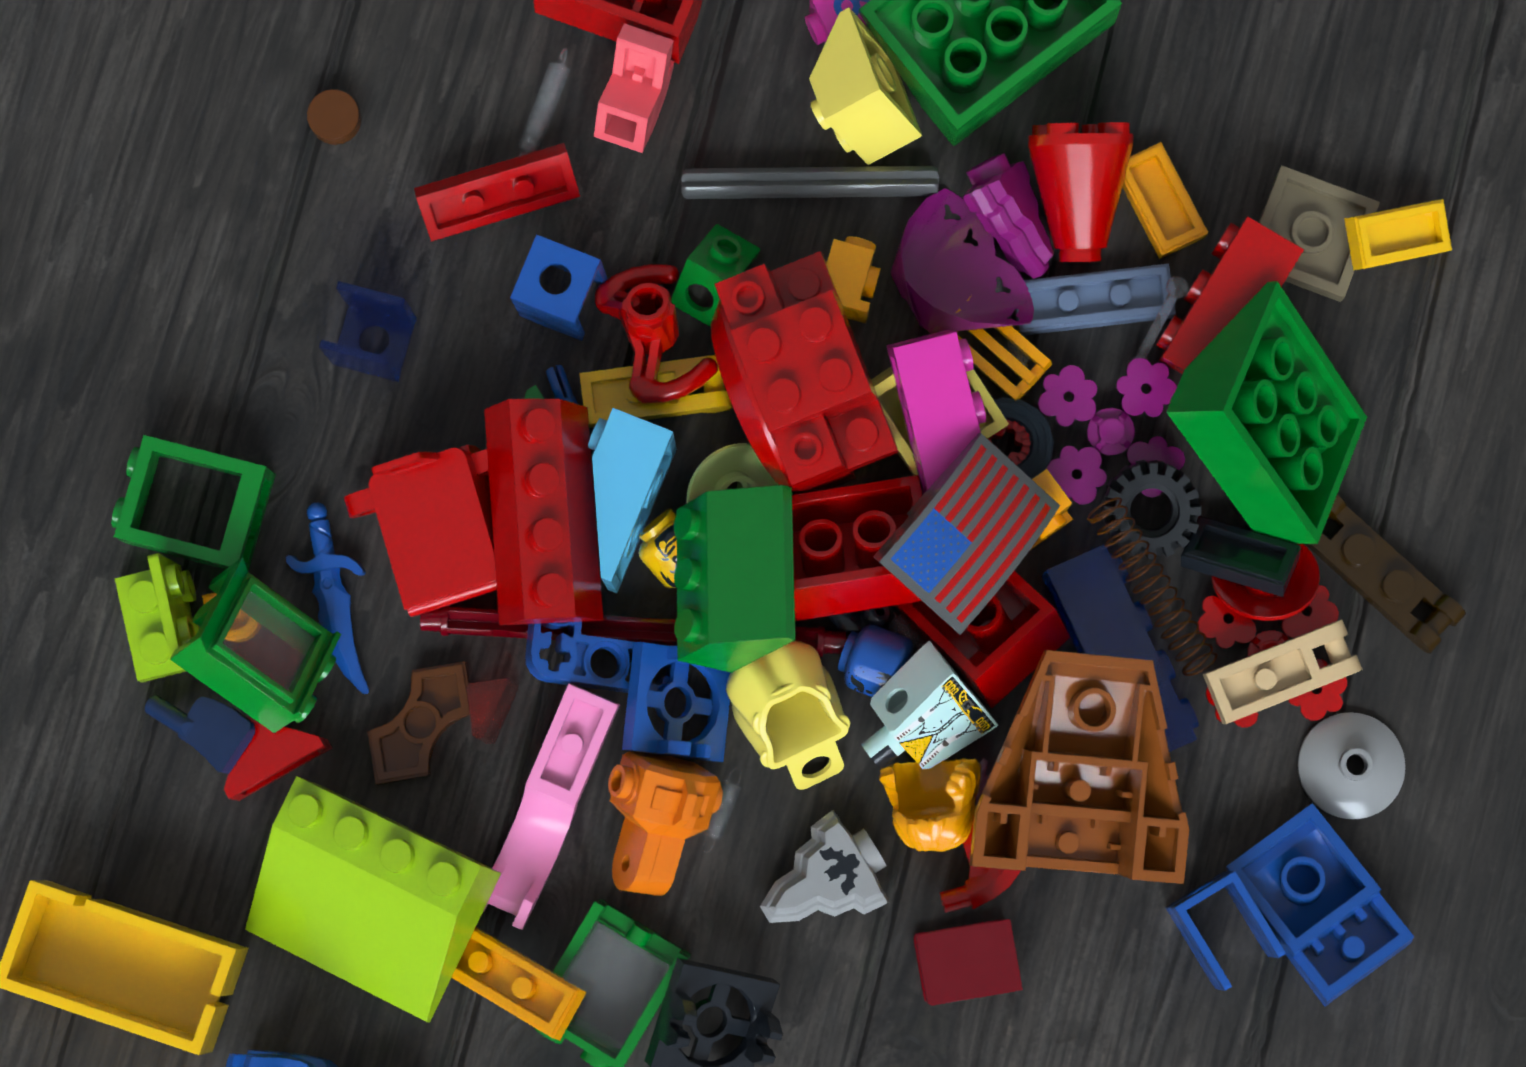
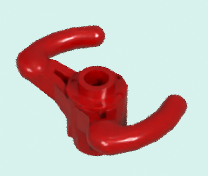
M648 264L632 267L613 275L599 285L595 291L597 309L603 314H609L614 318L620 319L627 333L628 341L631 343L635 354L629 390L642 403H663L685 397L701 388L718 371V364L714 359L704 358L689 372L667 382L656 380L662 353L673 347L679 336L675 305L672 304L670 293L666 288L657 285L673 284L678 280L679 271L673 265ZM645 354L649 355L648 362L646 361Z

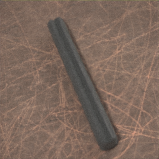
M935 166L691 168L683 170L681 175V191L686 199L930 196L938 193L939 172Z

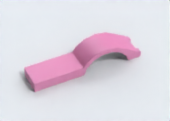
M568 684L525 784L523 798L514 823L492 869L501 872V875L484 911L487 905L490 904L513 914L516 918L512 926L521 930L524 929L561 851L578 802L620 704L574 684Z

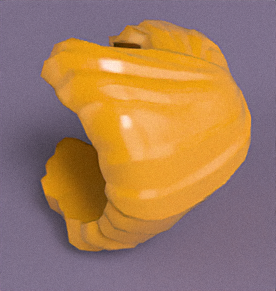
M977 759L943 760L931 769H922L917 762H896L880 770L879 780L884 785L893 806L894 828L898 836L908 847L915 848L920 852H944L956 848L966 841L973 825L976 807L975 800L981 778V765Z

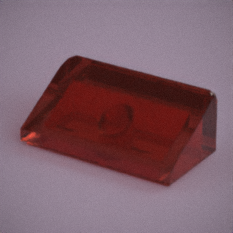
M509 678L469 683V687H466L472 734L476 739L486 744L496 742L518 691V685Z

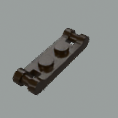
M1337 494L1328 518L1335 522L1340 529L1330 539L1322 533L1318 544L1305 545L1424 652L1431 654L1441 643L1439 637L1449 625L1456 626L1466 615L1465 610L1453 598L1440 591L1347 507L1343 499ZM1420 601L1432 610L1423 622L1410 613Z

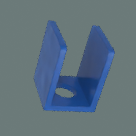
M536 234L510 299L520 317L582 341L585 332L578 316L592 283L601 285L608 278L601 259ZM553 266L571 273V284L566 291L560 294H550L541 287L540 277L547 267Z
M1236 871L1222 872L1165 907L1213 987L1223 991L1231 988L1232 985L1186 911L1225 887L1267 957L1280 958L1286 954Z

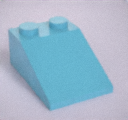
M612 408L608 420L598 419L591 434L588 448L593 450L592 463L601 579L607 590L618 593L639 543V534L646 526L677 447L673 431Z

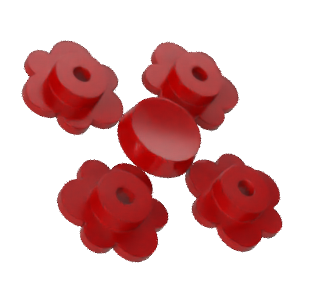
M1319 585L1316 596L1306 607L1309 610L1308 616L1303 615L1301 611L1296 615L1283 619L1281 627L1284 634L1275 630H1267L1256 635V626L1251 618L1232 611L1219 597L1208 596L1202 602V609L1205 613L1198 620V631L1204 633L1206 638H1215L1216 644L1223 649L1230 648L1234 642L1240 644L1250 642L1248 647V656L1288 641L1290 640L1289 637L1295 638L1335 622L1338 619L1339 612L1334 603L1327 601L1329 599L1328 589L1325 586ZM1224 615L1231 617L1230 624L1224 622ZM1316 659L1319 668L1328 665L1325 660ZM1344 677L1319 687L1318 694H1314L1311 690L1289 699L1288 702L1293 706H1300V712L1307 720H1320L1327 711L1336 712L1341 709L1343 700L1339 694L1345 691L1347 678ZM1207 687L1205 692L1206 699L1212 706H1215ZM1215 709V717L1221 722L1217 709ZM1258 712L1233 722L1242 728L1250 727L1256 723Z

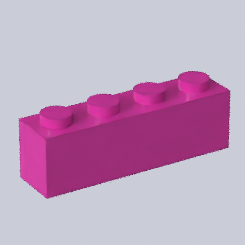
M945 330L886 345L923 495L977 434L981 433L979 424L986 422V413L979 391L971 393L966 373L967 371L974 370L969 344L966 339L958 340L957 332L952 330Z

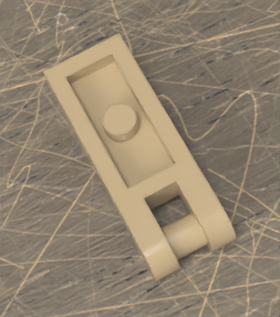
M1343 620L1324 625L1311 632L1204 673L1203 677L1222 724L1231 723L1363 670L1357 654L1351 656L1344 639L1348 632ZM1324 645L1331 664L1319 668L1312 649Z

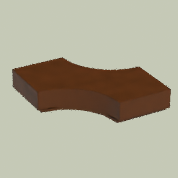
M462 661L412 670L411 692L403 709L389 723L368 731L375 784L381 785L431 776V756L440 736L455 722L475 715L467 662Z

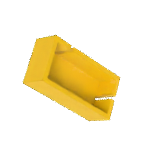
M30 880L0 962V988L197 1055H202L214 1050L229 1007L228 1004L219 1002L220 997L233 995L249 948L104 899H92V895L48 880Z

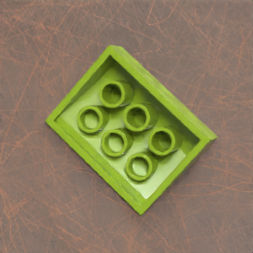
M296 776L272 825L245 930L426 1022H431L501 872L322 785Z

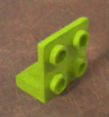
M159 553L147 556L150 570L114 578L137 681L142 683L186 672L171 661L170 657L176 649L193 638L200 628L192 622L193 617L189 602L196 601V591L189 570L182 571L181 565Z

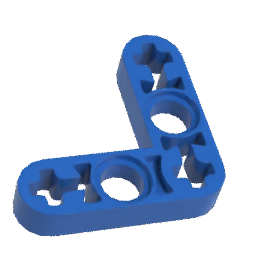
M582 622L528 624L525 653L526 666L536 679L547 683L563 685L571 683L578 687L628 693L629 682L625 678L628 675L631 664L629 653H633V641L582 635ZM541 626L551 630L568 628V635L562 633L556 636L555 651L559 655H564V662L555 665L553 671L548 669V661L540 659L539 652L550 647L552 632L541 633ZM597 649L610 651L617 661L616 672L611 678L604 679L598 677L591 668V656ZM671 663L662 668L666 669L667 675L658 679L656 684H653L651 681L649 690L658 691L663 684L669 682Z

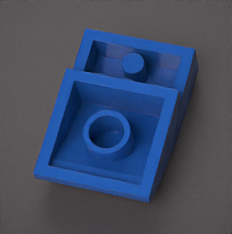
M1313 803L1226 866L1227 871H1236L1283 947L1285 955L1324 1007L1411 944L1414 939V935L1380 894L1381 888Z

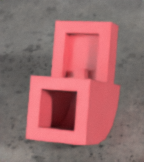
M624 23L617 37L612 75L598 102L594 137L643 153L659 117L671 80L675 62L671 60L674 40Z

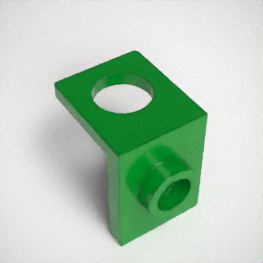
M716 224L687 258L671 297L672 304L711 327V322L720 300L714 284L747 271L758 257L761 249ZM692 284L706 287L713 296V305L710 307L697 305L690 298L688 287Z

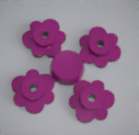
M1136 358L1127 365V376L1120 377L1116 382L1118 392L1124 395L1121 400V406L1124 411L1117 408H1105L1095 414L1096 404L1092 398L1097 393V385L1092 380H1085V375L1078 366H1066L1060 371L1059 375L1050 374L1044 378L1043 388L1046 392L1042 393L1038 400L1039 410L1044 415L1056 416V421L1061 426H1069L1075 419L1078 421L1090 420L1087 434L1093 447H1084L1078 451L1074 446H1065L1060 451V458L1051 460L1046 468L1068 498L1071 497L1074 502L1081 505L1089 504L1095 499L1097 494L1096 487L1104 485L1107 480L1105 471L1099 468L1102 462L1100 453L1117 455L1128 449L1127 459L1131 464L1130 466L1136 464L1135 461L1158 460L1172 465L1178 470L1183 467L1185 463L1184 453L1177 447H1167L1166 440L1160 436L1151 438L1148 444L1141 441L1131 444L1134 439L1135 428L1129 415L1138 416L1145 412L1149 417L1159 416L1163 412V405L1170 403L1171 397L1177 389V385L1167 378L1169 369L1165 364L1156 363L1151 365L1144 358ZM1143 384H1147L1149 386V392L1147 394L1143 393L1141 390ZM1066 392L1072 394V400L1070 402H1067L1064 399V394ZM1075 469L1080 471L1078 479L1072 477V471ZM1158 489L1141 491L1146 497H1157L1163 492Z

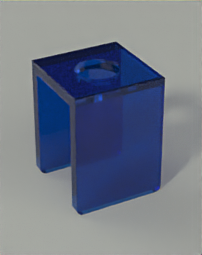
M338 281L336 290L349 307L338 344L321 340L319 349L335 366L398 382L417 317L404 298ZM379 326L388 332L390 340L384 352L375 354L361 349L360 336L365 329Z

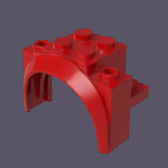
M821 251L772 271L765 264H762L714 284L720 298L711 322V336L717 364L742 429L760 462L776 483L792 487L794 495L831 489L856 479L853 470L899 452Z

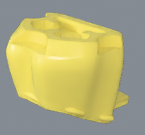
M794 640L730 673L726 692L732 702L734 718L746 738L760 755L762 765L770 769H778L786 765L796 788L799 790L807 789L843 770L844 763L835 741L843 738L848 733L850 719L844 715L833 680L822 665L820 656L814 647ZM820 756L829 757L828 764L822 770L813 774L802 773L804 765L810 760Z

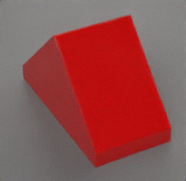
M246 716V718L254 723L255 734L232 771L228 774L224 791L228 799L240 801L333 748L328 739L288 727H283L273 733L252 717Z

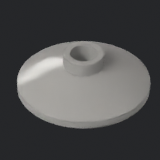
M1348 712L1323 719L1308 732L1298 754V775L1306 795L1318 808L1338 818L1362 819L1381 812L1396 798L1404 781L1405 758L1398 739L1385 724L1366 714ZM1351 755H1358L1364 762V769L1359 775H1354L1347 769V759Z

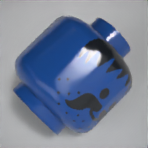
M871 624L866 625L859 633L852 631L846 640L838 663V670L844 672L846 686L873 697L913 656V642L906 636Z

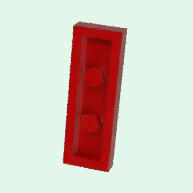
M564 143L414 188L431 242L581 197Z

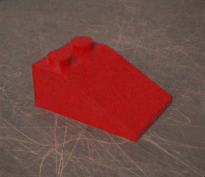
M1015 570L961 634L957 633L923 601L894 605L927 642L930 640L965 683L991 708L1036 669L1044 650L1056 651L1070 638L1056 609Z

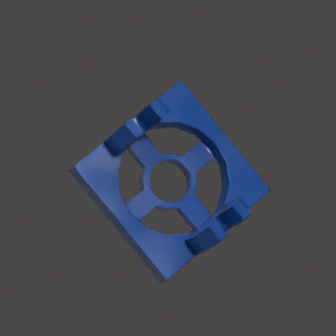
M634 642L622 750L710 762H724L730 705L726 685L730 672L691 664L706 678L711 689L710 699L696 697L693 689L687 684L689 664L691 663L678 661L677 646ZM671 663L669 682L663 684L658 691L649 690L651 681L658 671ZM674 687L679 688L686 697L685 711L677 718H673L667 713L664 703L666 694ZM647 707L655 708L657 715L665 722L663 738L654 730L648 716ZM693 714L708 716L707 725L700 735L688 742L681 741L684 722L688 721Z

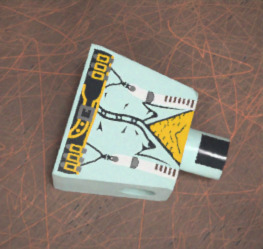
M929 640L871 698L870 705L885 726L861 745L880 769H883L905 750L922 769H931L992 731L998 724L976 694Z

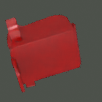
M465 445L441 452H417L371 468L373 476L369 480V488L344 497L349 518L376 513L404 610H407L411 617L497 590L487 449L481 450L473 445Z

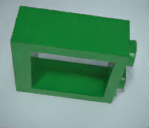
M143 435L140 447L135 446L132 449L127 462L126 475L131 479L125 498L120 497L117 500L113 510L111 524L113 528H116L114 537L129 545L222 569H227L243 557L247 570H249L276 474L263 465ZM160 456L241 477L220 550L139 530Z

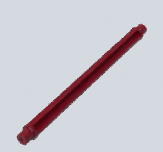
M451 605L420 614V630L441 632L442 636L459 634L527 638L528 624L499 625L498 609L451 607ZM603 615V620L582 622V635L677 646V638L674 632L676 620ZM819 625L818 628L795 626V640L811 645L818 652L819 656L823 658V654L841 655L846 641V632L825 630V626ZM541 626V633L552 632L551 640H556V636L562 633L568 635V628L551 630Z

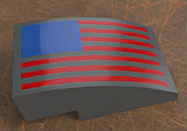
M978 433L906 513L909 517L873 557L949 626L961 634L1017 568L1045 530L1060 505L982 433Z

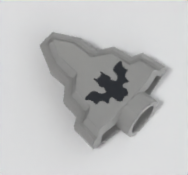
M832 810L811 826V839L795 851L794 869L775 881L760 908L769 923L800 921L817 910L834 917L853 908L862 914H866L889 903L886 893L882 890L875 874L887 866L865 829L863 828L851 835L841 823L839 816Z

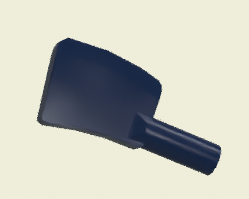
M158 695L150 697L145 704V712L178 733V737L204 756L217 772L229 774L255 734L253 722L236 709L211 698L199 697L188 714Z

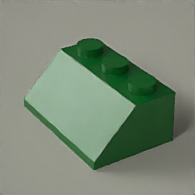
M774 485L706 491L678 508L674 522V534L677 537V566L674 573V583L677 587V618L674 632L677 638L678 661L732 673L794 641L795 601L792 487Z

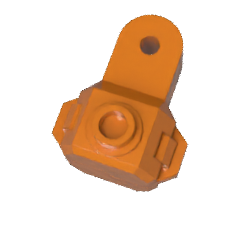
M629 751L622 755L620 765H616L612 769L608 782L611 795L610 802L625 817L613 858L612 877L615 886L621 891L663 896L673 884L685 839L708 829L712 814L718 811L722 803L723 790L717 776L694 762L672 756Z

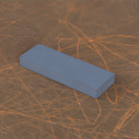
M1169 263L1024 280L1033 301L1034 315L1033 321L1030 324L1017 325V330L1022 336L1171 319L1176 315Z

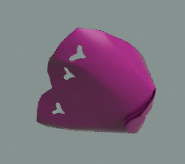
M946 188L927 197L908 219L891 267L893 281L901 297L907 301L919 325L930 334L945 330L964 331L1030 324L1033 321L1034 306L1028 287L1014 266L996 257L994 237L985 231L976 213L970 212L964 199ZM948 205L951 213L959 215L961 219L945 220L946 210L944 206ZM969 229H972V238L978 242V246L964 243ZM997 277L1002 279L1003 287L1011 290L1010 293L995 292ZM1015 309L1019 310L1016 314V317L1020 319L1019 321L1007 319Z

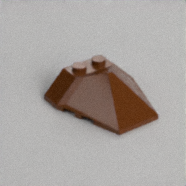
M1053 650L1043 651L975 808L970 866L1026 871V867L1118 874L1131 880L1184 884L1189 825L1186 812L1182 811L1175 781L1178 779L1175 762L1171 761L1164 730L1167 729V723L1153 660Z

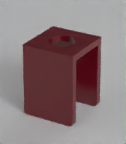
M1004 918L915 934L913 937L923 998L929 1005L933 1006L1023 990L1010 919Z

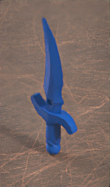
M315 502L307 509V517L311 521L309 523V531L314 558L308 562H302L296 556L288 555L286 562L296 572L314 574L315 585L312 593L319 602V624L332 634L337 631L341 634L332 653L336 657V663L343 675L362 694H368L369 687L362 673L354 644L351 622V595L342 585L340 568L350 569L358 576L365 575L366 571L361 563L354 558L335 555L329 520H325L327 509L322 503Z

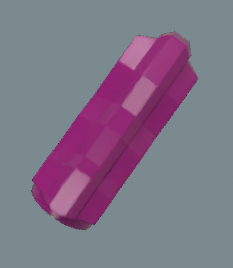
M1003 152L967 170L966 174L972 187L965 192L963 199L970 212L976 213L985 231L996 238L1006 259L1018 272H1025L1033 279L1043 275L1048 270V261L1054 254L1049 237L1039 218L1038 202L1031 188L1030 175L1024 161L1010 164Z

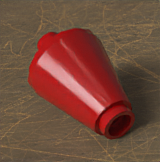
M1110 122L1082 125V133H1079V123L1032 125V135H1028V149L1054 249H1059V262L1101 261V248H1107L1133 147V134L1130 133V123Z

